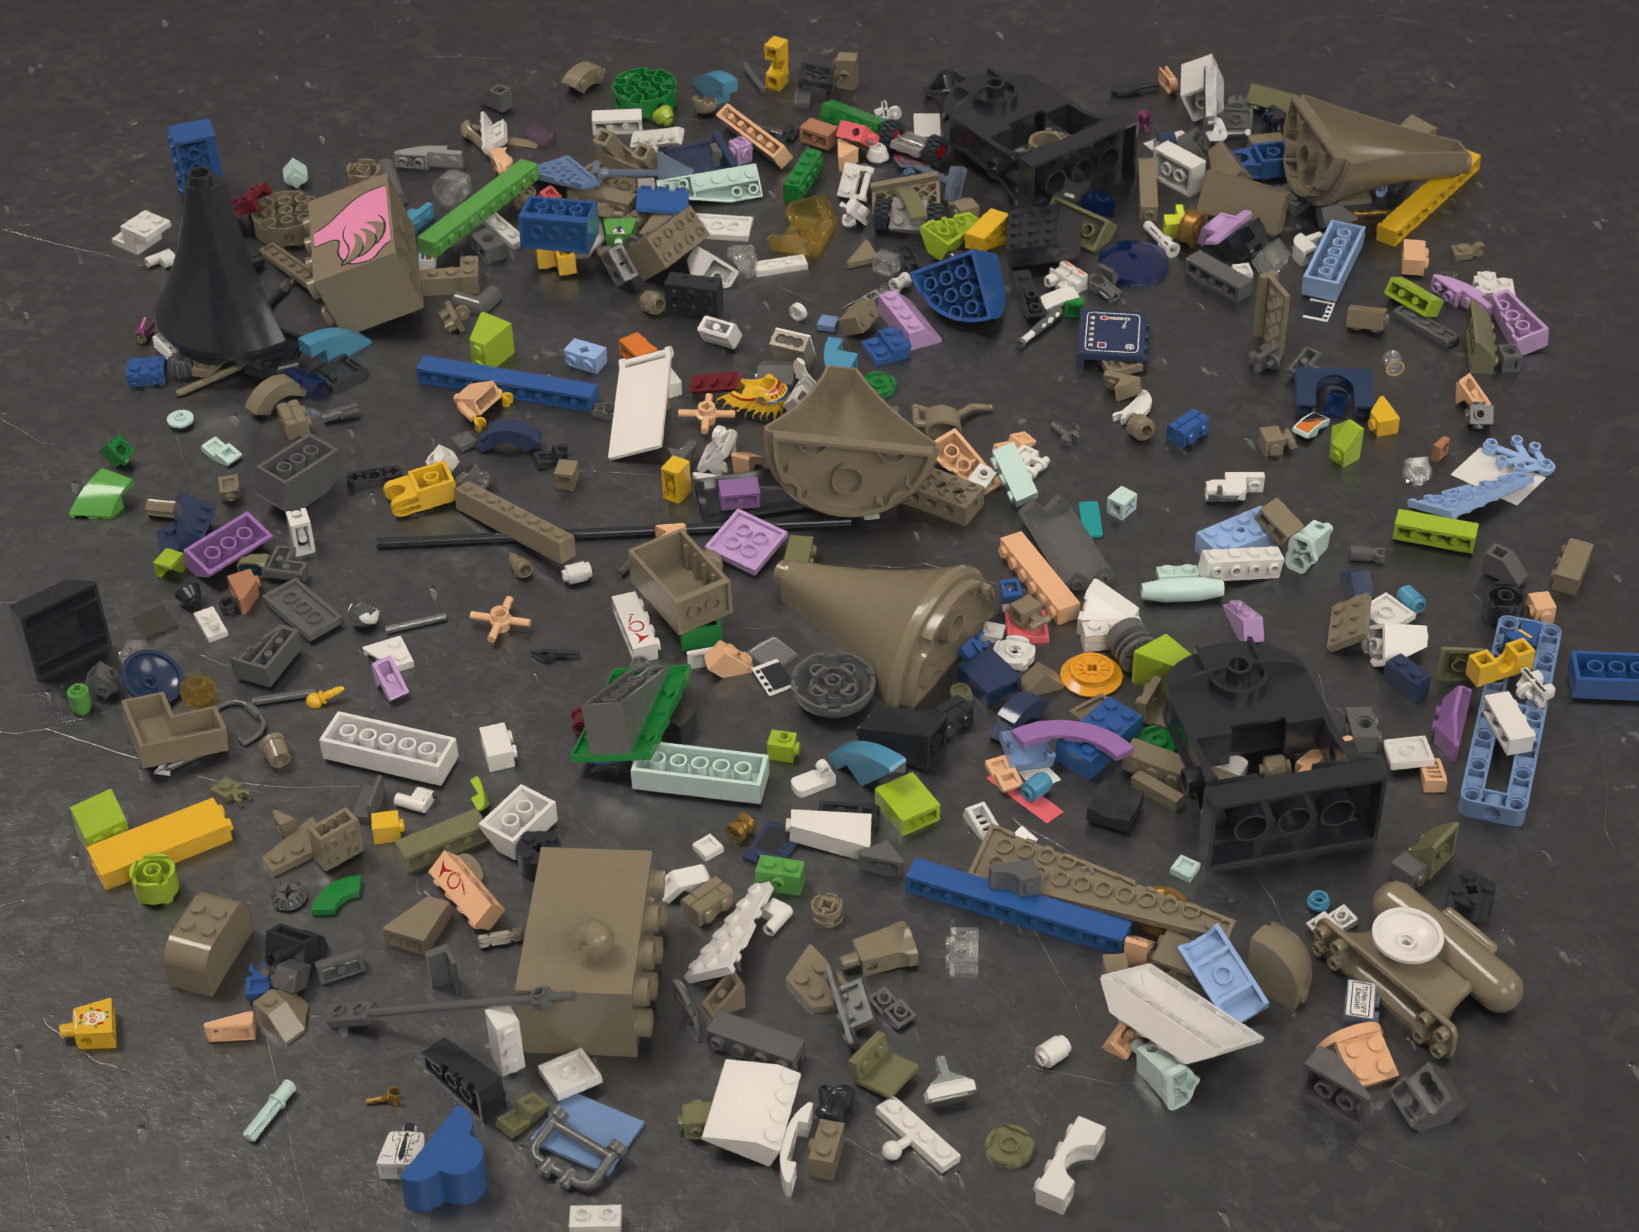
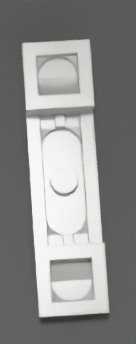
M808 1102L795 1114L783 1137L780 1149V1175L786 1197L792 1196L797 1178L796 1162L791 1161L798 1136L808 1138L813 1121V1103Z

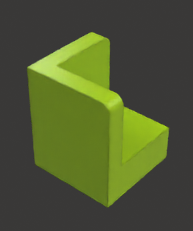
M166 548L153 562L156 577L160 578L167 570L183 573L187 568L184 565V554Z

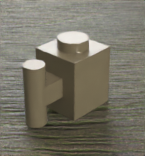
M965 197L948 202V208H953L952 217L956 214L970 212L979 218L980 206L972 198Z
M1278 426L1259 428L1258 444L1264 457L1283 455L1284 445H1289L1290 449L1296 448L1297 444L1289 429H1285L1282 434Z
M1030 594L1010 604L1009 619L1022 630L1027 628L1029 632H1032L1051 622V617L1048 614L1042 617V604Z

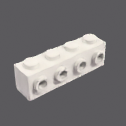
M1278 546L1202 550L1197 570L1201 577L1221 579L1223 581L1279 578L1285 559Z

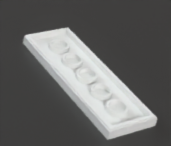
M659 213V214L666 215V216H670V217L673 216V215H675V214H668V213ZM696 213L710 233L705 239L748 242L753 226V217Z

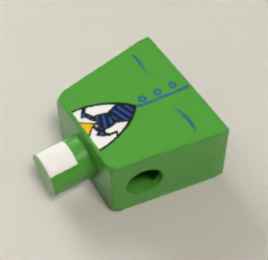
M636 218L603 219L606 244L613 248L622 243L624 248H628L627 238L631 235L637 236Z

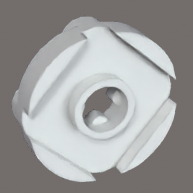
M1006 636V640L1000 642L999 639L994 645V651L1014 670L1026 671L1035 659V646H1032L1029 640L1023 636Z

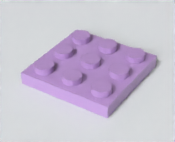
M737 509L706 544L705 550L717 551L723 561L755 576L787 539L788 532Z

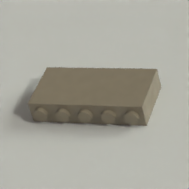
M1212 168L1206 170L1196 211H1206L1207 217H1216L1221 212L1236 216L1243 210L1252 211V217L1245 223L1259 217L1267 231V235L1275 236L1282 233L1292 192Z

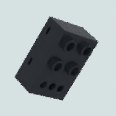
M677 272L669 273L664 283L667 314L697 318L709 316L719 319L724 308L722 278Z

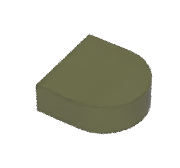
M959 682L950 687V699L958 694L965 702L973 701V694L969 685Z

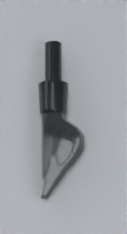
M540 649L530 651V654L549 663L555 658L580 655V650Z

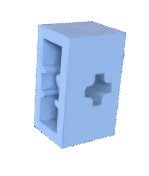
M574 338L563 350L565 365L597 374L607 363L606 347Z

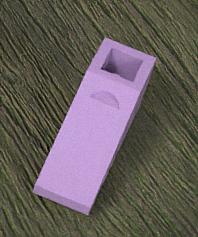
M1233 600L1229 604L1223 605V610L1240 641H1247V636H1252L1254 642L1264 641L1263 617L1241 600Z

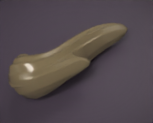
M469 120L462 122L460 132L463 137H466L481 149V136L475 132H479L480 125L472 124Z

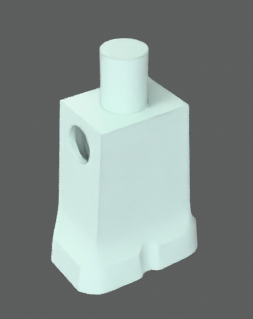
M1313 520L1300 532L1292 535L1289 539L1285 558L1286 566L1298 573H1305L1328 549L1330 534L1333 531L1332 525Z
M1140 1038L1135 1039L1131 1043L1130 1048L1137 1055V1072L1162 1098L1169 1110L1173 1111L1187 1104L1191 1100L1194 1089L1200 1082V1078L1193 1074V1071L1185 1064L1178 1062L1174 1055L1157 1048L1153 1041L1145 1043Z

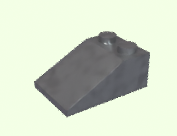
M1320 1045L1304 1063L1300 1095L1363 1131L1366 1128L1371 1096L1342 1057Z

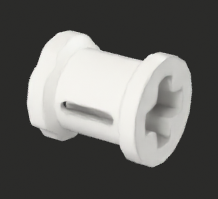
M903 272L899 277L889 280L891 291L895 290L898 293L901 292V289L912 286L911 276L907 272Z

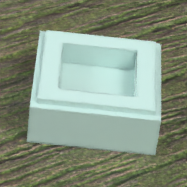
M1180 855L1171 866L1170 874L1190 883L1200 870L1201 863Z

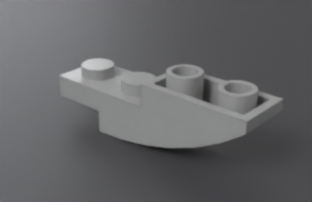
M419 146L394 151L396 168L428 170L430 166L462 169L464 166L462 151L448 150V146Z

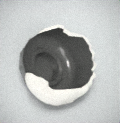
M360 603L357 606H354V604L350 605L348 618L353 625L367 627L377 623L379 616L377 608L370 607V605Z

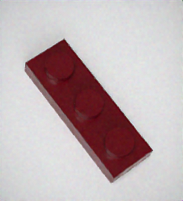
M733 371L692 375L689 392L692 395L739 391L742 373Z

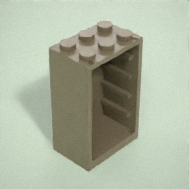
M682 528L628 550L631 582L678 635L733 613L731 581Z

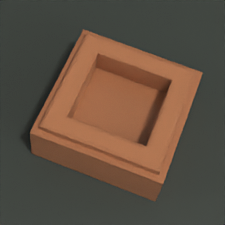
M1443 436L1433 444L1432 461L1438 462L1448 454L1450 438Z

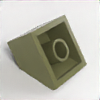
M1452 822L1432 827L1428 833L1421 835L1415 846L1412 845L1407 852L1427 865L1426 879L1430 880L1454 855L1459 823Z

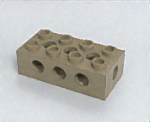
M933 468L920 488L902 503L966 526L984 505L985 486Z

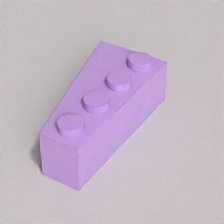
M1509 289L1492 295V314L1508 344L1516 343L1522 356L1548 346L1549 328Z

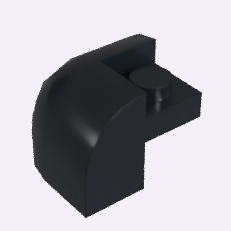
M1257 217L1241 225L1240 228L1217 244V247L1226 259L1234 263H1240L1251 254L1264 249L1268 240L1267 231L1260 218Z

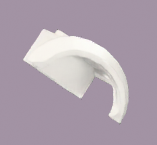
M797 358L793 364L794 372L799 382L783 404V407L787 410H790L802 400L816 384V381L806 370L805 361L801 358Z

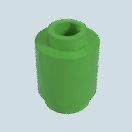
M79 683L69 687L67 695L72 711L78 715L87 714L92 706L88 687L85 684Z

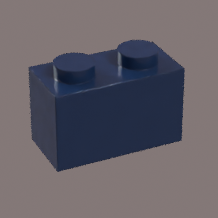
M1400 653L1386 661L1383 681L1414 703L1428 695L1431 675Z

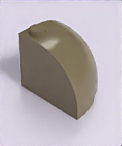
M1271 921V926L1263 925L1251 937L1247 969L1264 995L1295 1010L1300 1003L1303 1004L1307 1000L1313 974L1311 958L1305 944L1296 933L1276 921Z

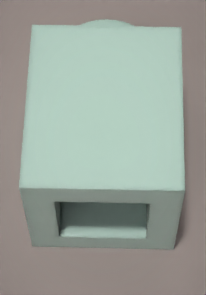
M1123 486L1119 487L1107 497L1106 513L1124 520L1136 509L1137 493Z

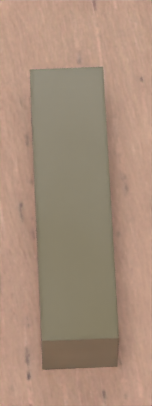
M1140 769L1131 777L1132 788L1144 791L1146 796L1174 812L1183 805L1184 794Z

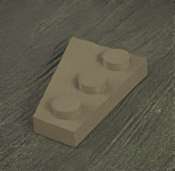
M312 816L262 857L263 864L273 877L314 858L308 828L317 823Z

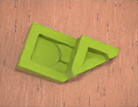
M476 776L470 780L477 792V795L472 797L471 800L480 812L490 805V800L479 777Z

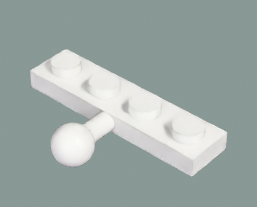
M682 127L635 131L632 134L630 148L635 150L638 143L641 142L653 147L658 152L659 147L682 145L685 129Z
M895 1096L876 1106L875 1114L902 1137L897 1142L890 1140L883 1145L882 1153L886 1159L891 1161L897 1160L901 1156L902 1150L911 1145L941 1174L960 1162L961 1155Z

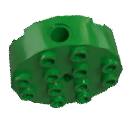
M648 67L627 70L619 74L615 78V82L612 83L613 105L616 110L642 109V118L652 120V115L658 108L668 105L673 109L677 105V81L672 74L658 68L656 71L648 70Z

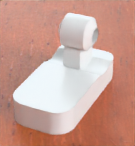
M821 759L816 763L817 770H812L792 778L791 788L796 796L806 797L836 785V775L825 759Z

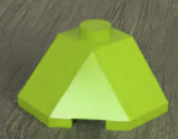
M1351 419L1333 425L1330 436L1329 458L1341 467H1345L1360 459L1364 428Z

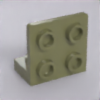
M877 1031L848 1060L853 1082L889 1099L919 1070L918 1064L890 1052L886 1035L880 1031Z

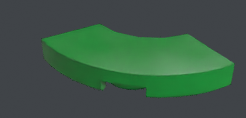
M362 876L346 877L323 889L314 900L311 909L312 916L335 915L338 907L344 902L353 898H359Z

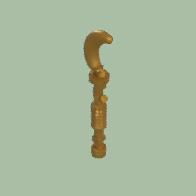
M1355 209L1351 213L1356 215L1357 218L1358 216L1368 215L1369 217L1390 215L1395 209L1364 210L1363 212H1358V209Z

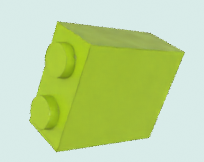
M913 772L875 788V804L880 806L882 813L901 836L940 820L939 802Z

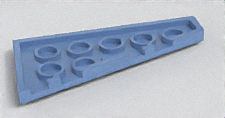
M569 155L538 165V180L581 190H591L594 186L599 185L597 178Z

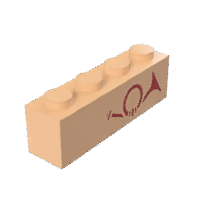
M444 850L428 871L434 878L433 882L445 890V896L456 903V909L461 914L467 916L469 919L468 923L473 928L478 930L482 928L490 931L505 911V908L460 856Z

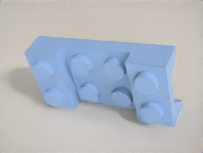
M1218 923L1192 942L1177 946V952L1188 969L1192 971L1211 1003L1243 1023L1269 1007V1001Z

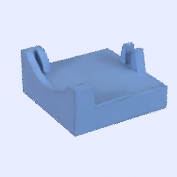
M1011 730L1001 731L999 734V740L1010 768L1015 767L1018 772L1052 767L1056 754L1050 749L1047 742L1023 748L1011 736Z

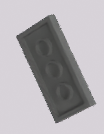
M297 578L262 596L263 602L293 628L299 629V633L308 641H312L344 623L343 616Z

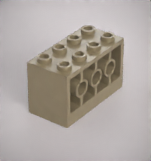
M690 205L666 219L629 247L626 252L640 277L645 281L668 268L707 238L710 233Z

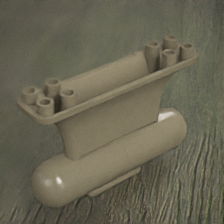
M1397 880L1381 885L1376 891L1372 900L1373 912L1378 917L1386 910L1408 907L1423 911L1433 917L1439 923L1444 933L1442 950L1434 959L1420 964L1397 962L1385 956L1376 947L1372 939V930L1362 933L1347 932L1340 929L1328 918L1318 920L1316 928L1313 929L1314 943L1311 944L1313 954L1317 957L1323 955L1327 958V964L1333 971L1339 969L1353 980L1377 983L1376 993L1380 994V1003L1411 1029L1412 1036L1417 1043L1422 1044L1425 1042L1430 1046V1052L1436 1059L1441 1057L1448 1059L1455 1053L1458 1031L1450 1021V1017L1456 1006L1465 997L1470 995L1487 1010L1495 1013H1505L1515 1009L1523 998V980L1512 968L1494 955L1498 951V945L1453 908L1447 907L1440 911L1411 886Z

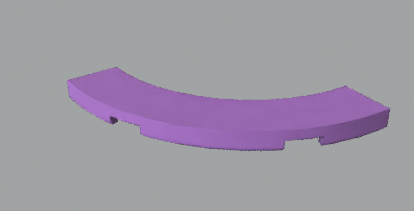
M1049 720L1030 723L1011 730V736L1023 748L1048 742L1050 739L1064 738V741L1078 743L1084 741L1093 744L1095 748L1103 751L1115 761L1134 753V747L1117 734L1084 722Z

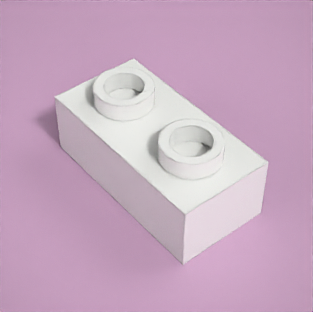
M621 1205L570 1206L569 1231L621 1232Z

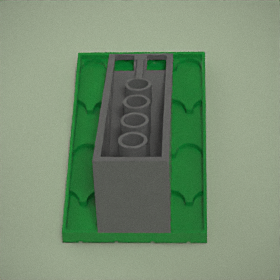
M691 664L614 668L604 689L581 705L585 727L570 756L571 762L651 760L662 741L661 737L670 723V717L690 679V673L692 672Z

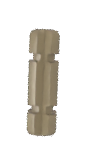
M518 927L513 928L512 931L507 929L491 932L488 936L487 933L481 934L477 938L480 948H487L490 944L497 946L511 943V940H514V942L522 941L523 932Z

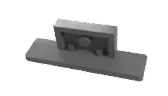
M828 962L824 964L826 969L824 978L833 991L830 993V997L834 1006H837L839 1013H836L838 1022L845 1030L843 1039L847 1047L851 1046L857 1052L860 1049V1045L855 1031L877 1022L864 981L861 978L841 986L836 970Z

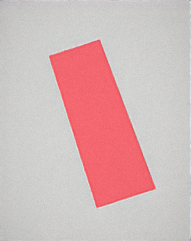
M991 776L986 778L994 785H996ZM1020 788L1005 792L1045 823H1049L1064 812L1043 796L1035 802L1025 800L1021 795Z

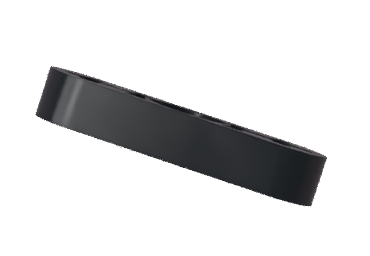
M393 465L353 471L346 475L347 487L356 490L383 486L390 480L403 477L402 469L399 466Z

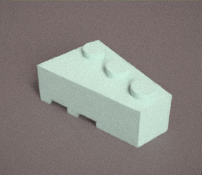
M1011 442L993 450L990 460L998 473L1002 486H1005L1008 491L1006 494L1010 503L1014 502L1017 508L1026 504L1031 499H1038V491L1015 443Z

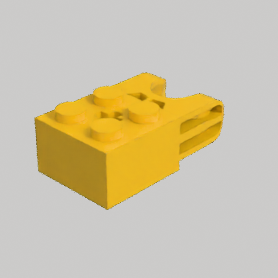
M445 460L408 471V475L385 483L383 491L385 496L391 501L393 514L397 517H403L455 501L454 488H456V485Z

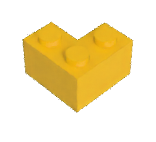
M535 249L536 262L539 269L557 267L559 276L577 273L574 252Z

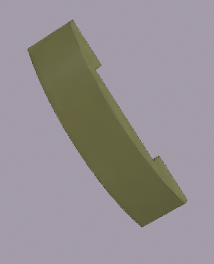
M911 186L889 189L890 195L897 197L905 206V214L910 221L927 219L926 209L915 189Z

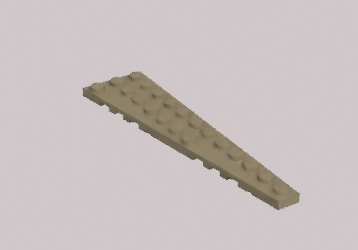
M993 823L990 824L968 872L988 879L989 866L1033 859L1042 876L1039 895L1078 905L1103 914L1197 937L1204 935L1213 925L1218 923L1229 941H1231L1236 928V920L1209 909H1203L1191 902H1182L1177 900L1176 896L1169 893L1164 895L1157 892L1156 888L1151 886L1144 887L1137 884L1136 880L1086 860L1078 859L1068 853H1059L1048 845L1044 847L1036 844L1033 839L1028 837L1026 839L1016 836L1015 832Z

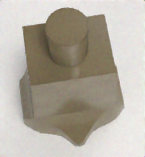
M904 920L853 939L854 952L839 957L843 970L859 965L863 976L899 967L919 965L918 951L910 927L906 925Z

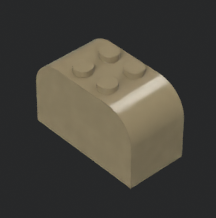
M200 892L194 897L171 932L165 946L164 966L170 987L209 997L214 995L254 931L250 909L246 902L205 892Z

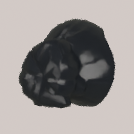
M823 1084L821 1087H818L819 1107L816 1109L815 1115L819 1119L843 1122L845 1118L844 1111L852 1104L855 1090L847 1084L836 1086Z

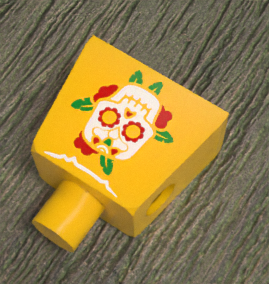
M111 998L75 1008L73 1010V1022L59 1025L61 1038L74 1037L79 1049L117 1047L116 1013Z

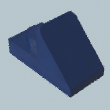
M1358 568L1340 573V579L1351 598L1368 592L1372 600H1374L1372 580L1368 569L1360 570Z

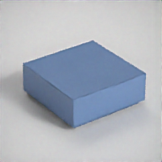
M822 314L817 323V330L834 333L839 324V317Z

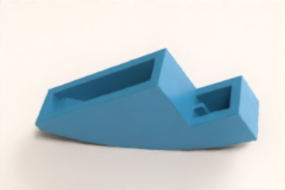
M721 70L697 76L692 80V84L708 98L717 99V104L730 101V93L738 91L737 79Z
M346 328L321 329L298 338L300 351L311 358L317 355V360L323 364L344 353L350 356L372 343L370 339L361 333Z
M828 337L824 348V370L826 365L858 368V353L843 351V339Z
M868 741L848 742L828 754L836 769L847 765L860 786L892 772L906 762L903 756L893 750Z

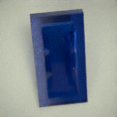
M1099 190L1081 197V208L1097 215L1115 217L1116 201L1105 190Z

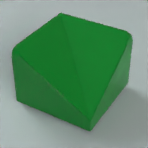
M1084 297L1065 301L1064 317L1080 318L1081 309H1084Z

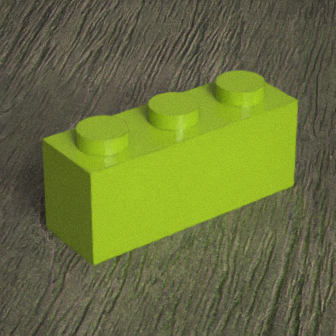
M1391 277L1384 291V294L1424 317H1437L1444 303V300L1403 277Z

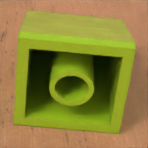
M481 312L469 339L472 363L498 367L515 353L512 323Z
M1164 634L1134 650L1132 682L1144 687L1147 682L1150 683L1153 676L1161 677L1160 693L1167 695L1165 680L1168 672L1176 663L1192 654L1169 635Z

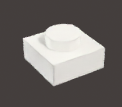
M986 621L983 628L985 634L982 636V641L990 640L991 643H996L999 639L1000 642L1003 641L1006 625Z

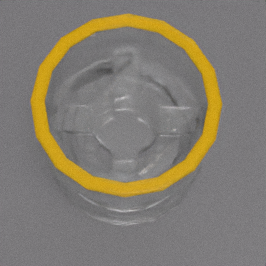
M1396 350L1384 353L1382 361L1387 374L1391 376L1401 374L1404 370V364L1400 353Z

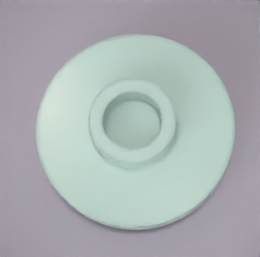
M187 410L174 411L167 417L168 425L179 429L189 426L194 420L193 414Z

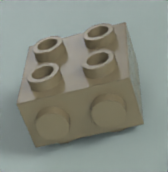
M347 807L308 828L314 860L325 871L338 866L340 863L364 850L359 821Z

